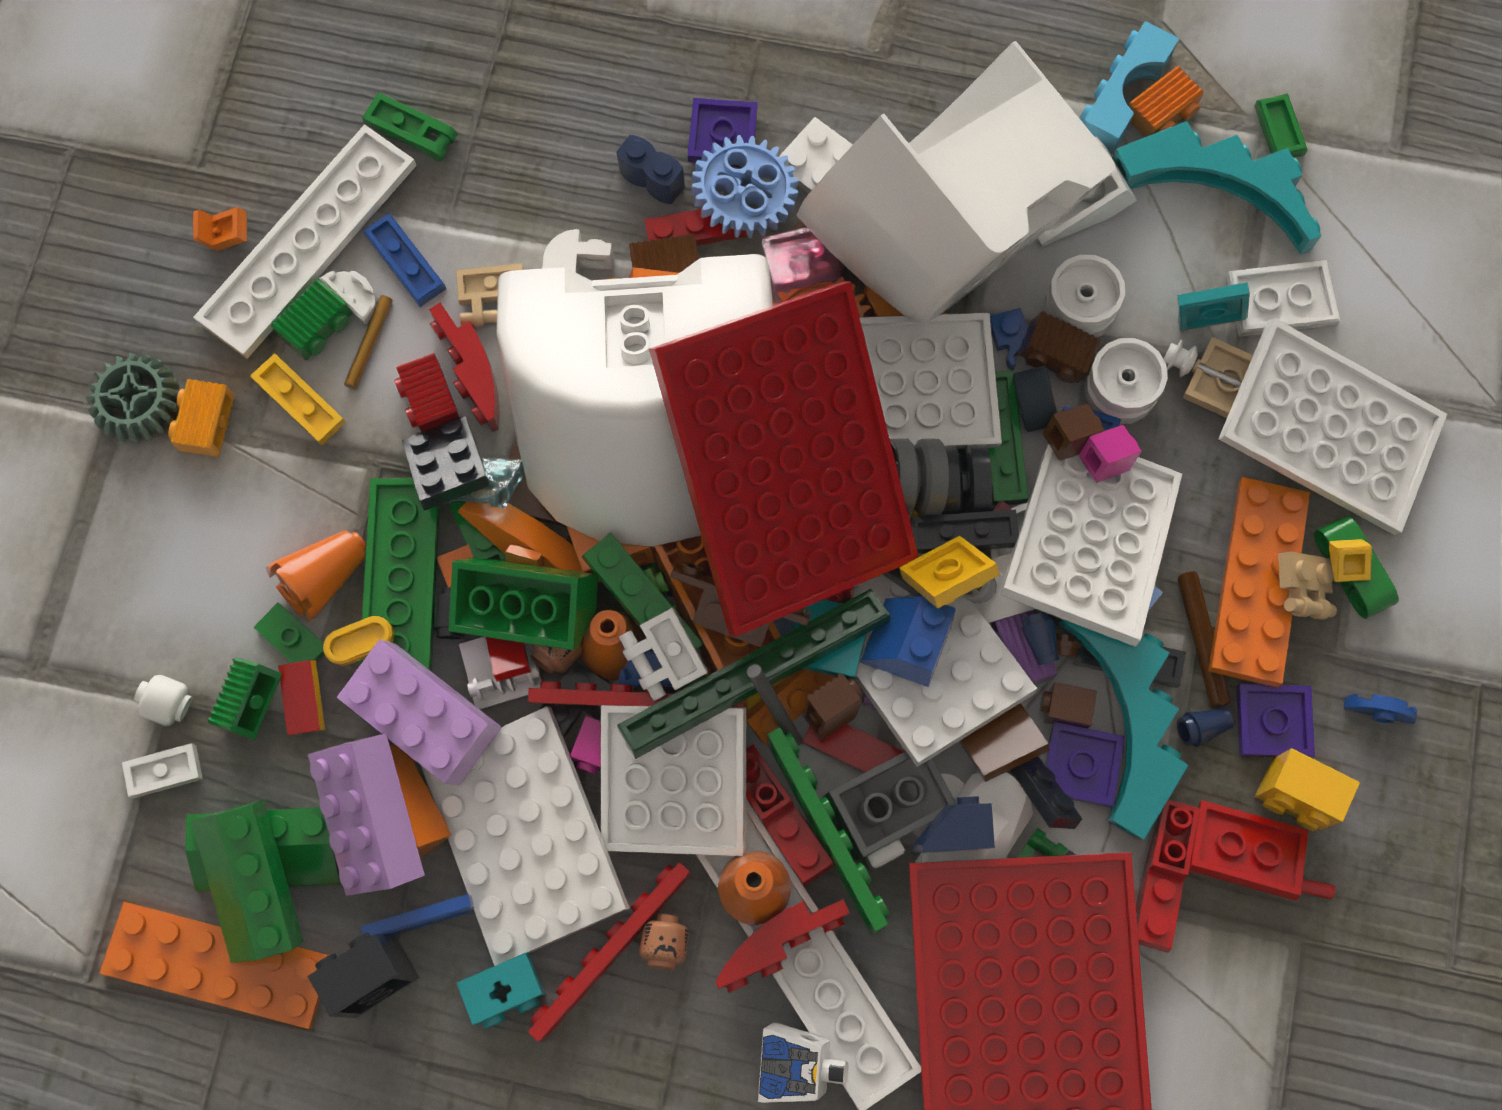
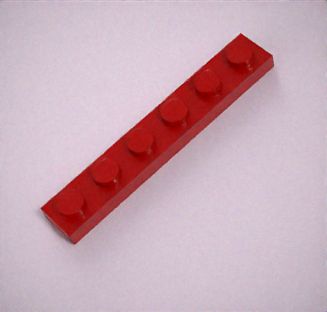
M541 681L540 688H529L528 702L586 706H653L673 694H667L668 687L662 686L666 695L653 701L647 689L646 693L632 692V685L611 684L610 691H596L597 684L575 683V690L561 689V682ZM748 698L733 707H746L747 712Z
M680 862L674 868L669 864L658 875L655 881L659 885L650 895L644 892L639 896L630 908L634 911L625 923L622 920L617 921L606 934L609 941L600 951L595 947L583 959L581 965L584 969L575 979L569 976L557 988L555 993L559 997L550 1007L544 1004L532 1016L530 1022L533 1026L528 1033L538 1042H543L639 935L643 925L651 921L687 881L691 873Z

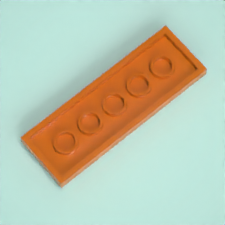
M1242 477L1238 482L1209 672L1276 688L1283 684L1293 614L1284 608V602L1289 598L1288 589L1280 588L1278 553L1290 551L1302 553L1310 492Z
M123 902L99 974L298 1027L312 1029L321 1000L307 976L317 970L315 967L317 962L329 955L296 947L291 951L255 961L231 963L221 926Z

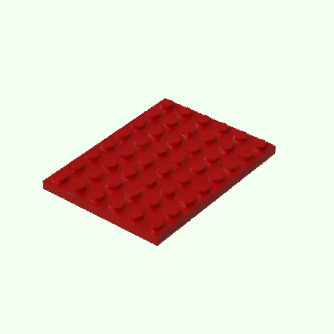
M851 281L841 282L649 348L729 635L737 637L899 568L919 557Z
M1132 852L908 863L923 1110H1152Z

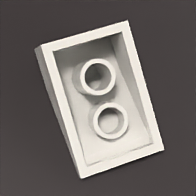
M1096 136L1095 138L1097 139V141L1101 144V146L1106 150V152H1107V153L1110 155V157L1112 158V156H1111L1110 152L1108 151V149L1106 148V146H1105V145L1100 141V139ZM1115 163V171L1038 237L1042 246L1108 220L1137 201L1117 164Z

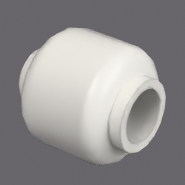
M156 675L149 683L141 682L136 691L134 701L139 702L138 712L141 717L163 726H170L175 721L181 722L190 707L192 696L188 695V688L184 683L164 675Z

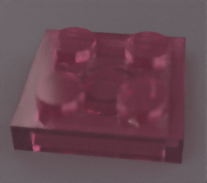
M808 227L762 238L765 257L769 262L770 276L775 293L841 279L837 258Z

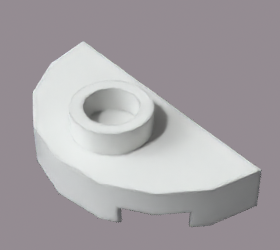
M330 271L319 278L325 286L347 303L351 312L365 325L368 324L377 303L375 292L364 276L356 271L337 273Z

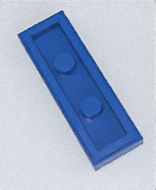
M390 213L363 230L365 237L419 307L446 290L443 281Z
M466 894L362 925V934L369 932L371 936L378 934L391 937L474 912L472 896Z

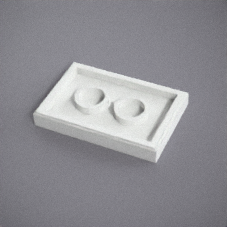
M1327 260L1229 271L1226 275L1228 286L1248 282L1250 292L1248 318L1235 321L1239 337L1262 334L1267 322L1273 318L1295 330L1336 326L1340 322Z

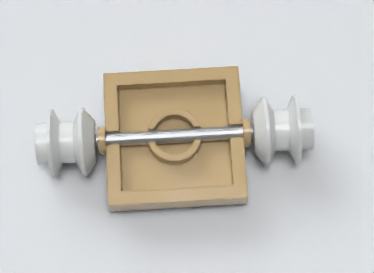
M1212 337L1201 359L1196 361L1198 356L1196 346L1187 350L1182 348V340L1179 341L1178 345L1171 343L1163 358L1165 363H1168L1167 370L1173 366L1179 368L1180 377L1188 374L1191 369V372L1194 373L1183 398L1227 418L1253 355Z

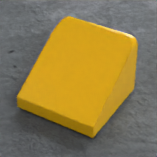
M1362 539L1329 541L1331 566L1335 582L1371 580L1372 546Z

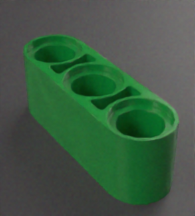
M1344 516L1314 532L1315 542L1324 558L1330 559L1329 541L1362 539L1369 543L1356 521L1350 516ZM1373 549L1371 580L1339 582L1355 611L1364 619L1386 610L1399 602L1398 592Z

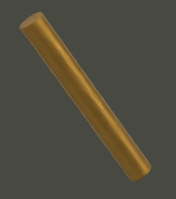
M380 296L348 372L344 385L350 389H357L393 302L388 296Z

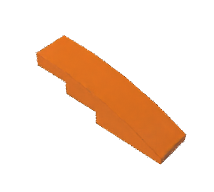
M480 490L458 510V513L504 554L512 544L543 553L544 567L583 572L572 544L540 521L505 501Z

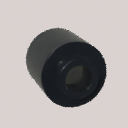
M443 588L442 594L435 595L433 629L437 630L436 637L451 640L464 639V633L449 631L451 588Z

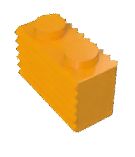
M187 379L185 389H180L177 396V406L179 408L177 420H173L170 423L168 431L170 443L178 451L212 457L220 456L222 444L224 443L223 438L227 431L228 419L232 412L231 407L235 399V395L225 384Z

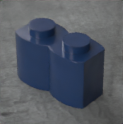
M629 135L617 150L619 171L622 176L636 186L646 187L649 194L658 201L672 204L685 188L682 165L671 155L656 152L653 145L646 139L636 135Z

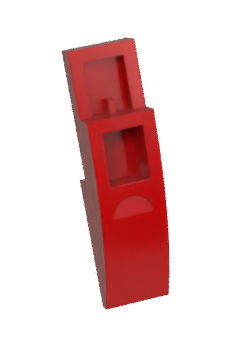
M438 303L429 309L434 319L429 324L440 341L446 338L451 345L447 351L457 365L452 368L457 377L453 384L463 399L470 397L475 406L471 408V411L479 424L482 426L487 423L492 432H495L499 429V395L487 354L470 321L457 328L442 304Z
M752 744L746 748V799L805 887L834 868V863L794 806L792 799L755 745Z
M1168 799L1158 816L1136 904L1139 945L1169 953L1172 949L1183 884L1190 869L1200 808Z
M844 899L809 914L804 901H801L767 921L736 950L715 981L718 989L726 987L728 993H731L749 985L747 977L761 972L764 978L782 970L781 962L787 960L782 945L789 943L792 949L810 941V932L823 928L824 932L828 933L845 925L843 918L848 916L850 912Z

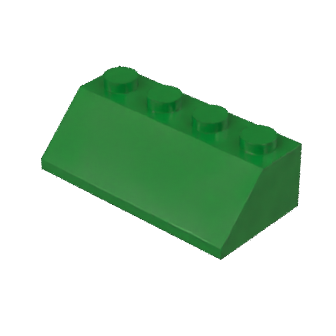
M476 557L452 561L449 631L577 650L596 611L598 577L595 573Z
M260 800L191 820L230 962L236 963L263 959L291 951L304 941L265 801Z
M320 807L267 810L288 886L341 884L336 857L329 842L330 835L326 820ZM215 813L186 814L185 852L195 891L197 892L210 891L191 820Z

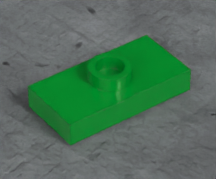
M279 602L253 627L292 663L307 660H316L317 663L325 655L323 651L324 643Z

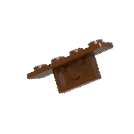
M684 562L683 566L677 564L673 568L670 575L671 578L704 589L693 620L694 624L762 647L770 622L737 637L729 635L713 576L703 573L704 569L688 562ZM805 607L783 618L807 626L812 612L806 610Z

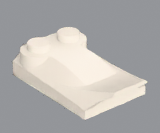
M1005 772L985 782L980 773H973L958 797L979 796V803H992L995 848L921 853L915 863L1006 858L1034 814L1032 802L1016 778Z

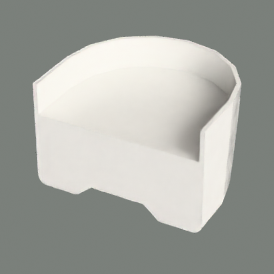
M1014 41L942 114L911 142L908 143L885 114L879 116L807 195L797 213V217L865 285L913 322L926 323L960 301L1041 236L1115 171V163L1025 51Z
M757 254L707 257L698 259L677 275L594 281L565 267L508 271L499 276L497 340L519 452L528 489L556 521L598 541L612 533L620 544L653 547L701 535L649 348L773 306L768 259Z

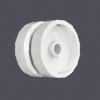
M1077 255L1067 259L1056 269L1044 299V312L1051 314L1053 317H1058L1059 320H1064L1065 323H1070L1071 326H1076L1077 329H1082L1083 332H1088L1089 335H1094L1095 338L1100 337L1112 326L1125 298V282L1120 271L1109 260L1096 255Z
M1119 338L1106 344L1097 353L1089 375L1084 383L1085 399L1092 410L1120 418V424H1132L1145 418L1154 408L1164 391L1168 379L1166 363L1160 352L1148 342L1136 338Z

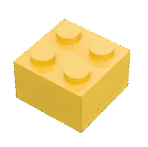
M1291 748L1271 759L1255 794V798L1263 801V807L1269 811L1283 815L1285 812L1297 818L1296 823L1299 826L1316 832L1317 829L1323 830L1343 822L1360 782Z

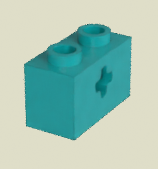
M526 952L457 982L472 1025L479 1026L483 1024L485 1029L506 1021L504 1014L512 1010L518 1009L519 1014H522L540 1006L538 999L546 996L532 957ZM499 984L511 987V992L507 994L508 1001L506 1002L495 997V994L500 991Z

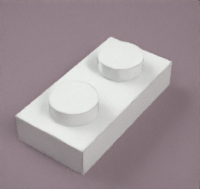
M192 743L122 762L128 797L133 799L203 779L197 747Z

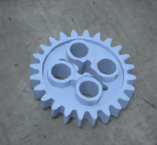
M738 135L735 144H732L726 137L724 138L723 147L714 142L712 144V153L706 150L703 151L702 161H696V172L692 174L691 182L694 184H692L691 195L696 196L694 206L702 207L701 217L712 216L711 227L720 222L723 224V234L729 228H733L735 237L738 238L741 230H746L747 236L752 238L755 229L764 236L767 225L775 231L779 221L784 223L787 221L788 212L793 211L794 201L797 199L798 190L796 188L798 178L793 177L794 166L785 167L788 156L777 157L778 146L769 151L766 149L767 140H764L760 145H755L754 136L750 137L748 143H744L741 135ZM734 164H735V165H739V166L742 167V168H741V169H735V168H732L730 165H734ZM760 178H769L772 182H764ZM717 191H726L729 195L723 196L718 194ZM747 204H756L760 208L753 209L747 206Z

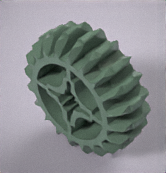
M129 353L127 361L122 357L116 356L115 365L112 366L109 363H104L106 371L103 374L94 372L98 382L88 384L89 390L93 393L86 397L87 403L91 405L88 411L89 415L94 418V424L99 429H103L104 433L110 438L116 436L120 442L125 443L130 439L133 443L139 444L143 435L147 440L152 441V432L156 430L164 434L162 425L165 422L170 424L173 421L170 414L179 412V408L175 403L179 393L177 390L180 387L179 382L173 378L174 373L170 368L164 367V364L159 359L155 358L152 360L149 355L144 353L138 358L135 354ZM142 377L155 380L157 388L151 389L149 386H145L142 383ZM118 407L120 410H123L126 414V419L115 418L112 408Z

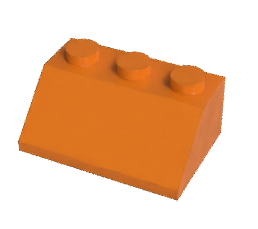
M392 744L390 745L392 757L421 858L435 850L452 834L447 827L445 819L439 812L429 788L425 785L417 770L413 758L397 745Z

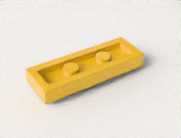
M275 353L250 375L253 381L321 446L346 423L343 417Z

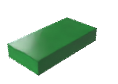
M1288 93L1257 100L1254 107L1270 153L1288 148L1292 157L1304 156L1308 149Z

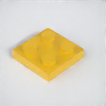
M961 536L899 567L902 579L936 608L954 602L956 598L975 588L984 586L988 581L1000 575L997 563Z

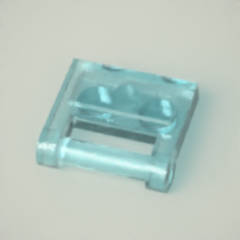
M481 457L490 486L443 504H453L455 501L489 503L492 507L496 508L506 507L525 473L522 460Z

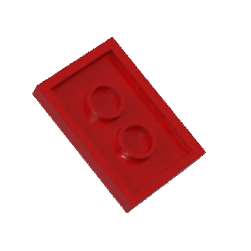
M1200 801L1197 807L1200 808L1189 871L1294 901L1301 896L1309 830L1211 802Z

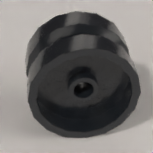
M954 445L944 446L949 465V488L946 505L941 515L962 513V506L965 513L991 511L992 473L987 445H966L962 453V460L958 449Z

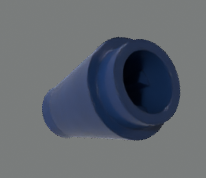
M1046 612L1021 618L1023 627L1020 629L1035 659H1037L1038 665L1059 660L1055 618L1051 619L1050 614Z
M1226 708L1186 712L1182 718L1177 720V731L1181 741L1187 746L1193 745L1195 747L1232 729L1234 726L1232 714Z

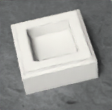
M898 839L866 856L865 861L870 870L874 871L901 857L905 849Z

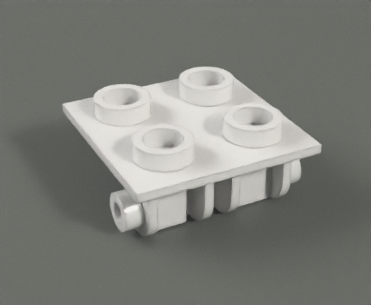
M486 637L459 644L469 684H467L468 691L478 709H484L528 696L529 688H540V682L542 681L538 666L530 657L533 653L530 647L531 644L525 643L531 672L496 682L493 675Z

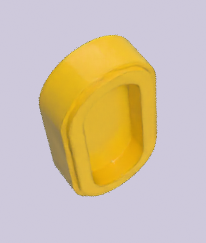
M371 616L331 632L324 641L323 651L327 659L333 664L347 666L365 659L379 639L393 643L394 630L386 619L379 616Z

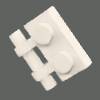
M674 607L640 625L646 639L638 642L632 630L619 636L625 648L622 651L627 661L631 660L641 677L638 680L643 690H648L653 701L666 695L660 681L669 678L673 688L676 690L708 672ZM651 648L662 666L653 671L644 652Z

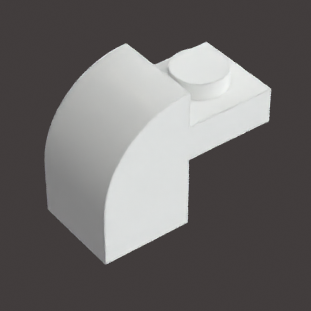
M579 229L565 231L553 238L546 247L542 269L565 267L579 275L580 268L613 269L614 255L612 245L598 239L582 242Z

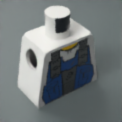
M773 1022L763 1029L758 1102L819 1100L826 1094L827 1082L846 1084L849 1070L848 1061L829 1059L830 1041L827 1038Z

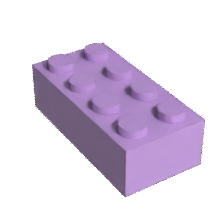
M382 639L378 640L337 696L339 700L380 733H386L390 741L444 784L460 785L502 728L397 644Z
M384 733L308 754L310 772L315 780L320 798V809L326 820L330 835V846L336 857L339 879L344 887L346 896L391 889L425 876L387 734Z

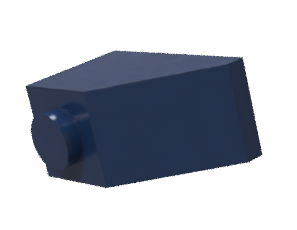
M979 796L957 797V805H945L914 842L913 852L926 853L995 848L992 803H979Z

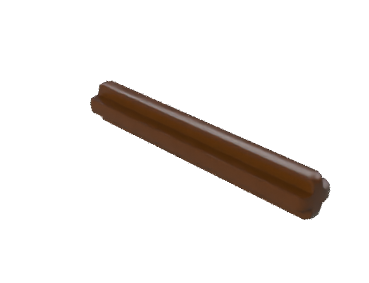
M1195 571L1180 574L1178 582L1209 702L1212 707H1223L1231 702L1225 675L1208 671L1214 633L1199 576Z

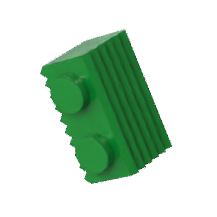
M317 279L308 289H305L303 294H300V297L294 303H291L290 307L286 308L285 312L281 313L280 317H277L275 322H272L271 327L281 340L304 360H307L311 355L316 356L323 351L327 343L326 340L334 332H341L347 327L352 312L347 303Z
M236 657L232 659L234 664L230 665L231 670L227 672L228 677L224 679L225 684L221 686L222 691L218 692L220 697L216 698L217 704L213 705L214 710L210 712L211 717L207 720L211 725L255 740L282 673L258 663Z

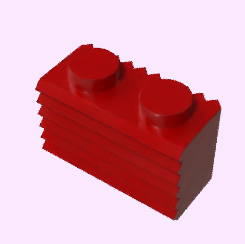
M435 353L396 367L399 378L394 379L401 398L407 397L411 407L406 408L405 411L412 428L418 426L421 432H425L441 426L447 421L460 418Z

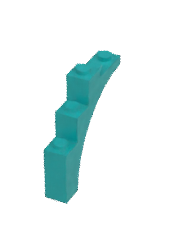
M1185 121L1115 150L1113 159L1130 189L1148 184L1180 182L1201 184L1224 190L1249 202L1268 215L1286 233L1299 254L1312 250L1322 236L1318 221L1311 217L1305 206L1303 194L1295 188L1302 177V169L1299 161L1292 157L1288 148L1252 161L1247 145L1242 144L1237 134L1202 148L1198 133L1192 131L1189 123Z
M1060 618L1057 624L1071 635H1075V638L1099 662L1113 687L1122 712L1126 738L1125 768L1118 796L1106 820L1135 839L1144 840L1188 767V764L1180 760L1182 754L1165 744L1161 748L1157 746L1179 708L1171 704L1173 699L1166 693L1155 688L1152 692L1148 690L1170 652L1162 648L1164 645L1162 641L1147 633L1141 637V641L1135 647Z

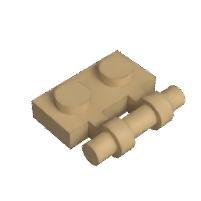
M522 263L456 270L460 306L472 305V312L460 313L461 326L468 321L475 328H483L486 324L497 323V309L484 311L483 303L498 302L499 276L508 271L524 270Z
M1291 551L1278 553L1280 588L1288 589L1289 598L1284 602L1286 611L1291 612L1294 616L1308 617L1310 615L1313 619L1319 620L1334 617L1337 613L1336 606L1325 600V594L1333 593L1332 582L1334 579L1331 559Z

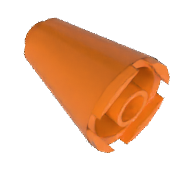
M344 530L271 562L266 567L269 578L276 574L280 581L275 586L296 613L301 616L306 612V621L309 622L317 617L366 558L364 552L366 543L358 533L353 532L350 534Z
M613 610L599 612L590 621L580 642L583 651L581 656L586 666L593 673L608 680H619L620 672L628 662L622 652L625 648L619 636L632 630L638 642L646 639L644 632L628 613Z
M747 851L743 856L733 857L723 868L718 882L719 898L724 909L734 919L750 925L764 924L786 908L791 895L790 876L783 863L775 856L763 851ZM751 877H758L762 880L761 884L756 888L750 887L746 881Z

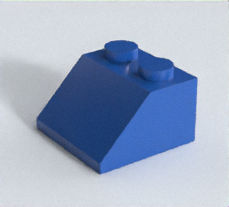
M923 596L886 598L883 606L890 614V621L872 631L860 663L929 687L953 625L956 608L949 605L936 608Z

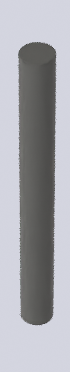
M756 664L751 665L747 669V675L784 735L791 733L797 745H801L802 737L761 667Z

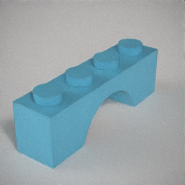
M1147 21L1143 23L1139 32L1135 30L1131 32L1124 45V48L1127 49L1124 56L1117 55L1109 70L1112 76L1108 81L1104 79L1101 81L1094 94V97L1097 98L1093 106L1087 104L1079 118L1092 135L1100 139L1111 154L1114 153L1128 130L1134 112L1125 102L1123 88L1131 82L1140 79L1158 80L1179 41L1178 37Z

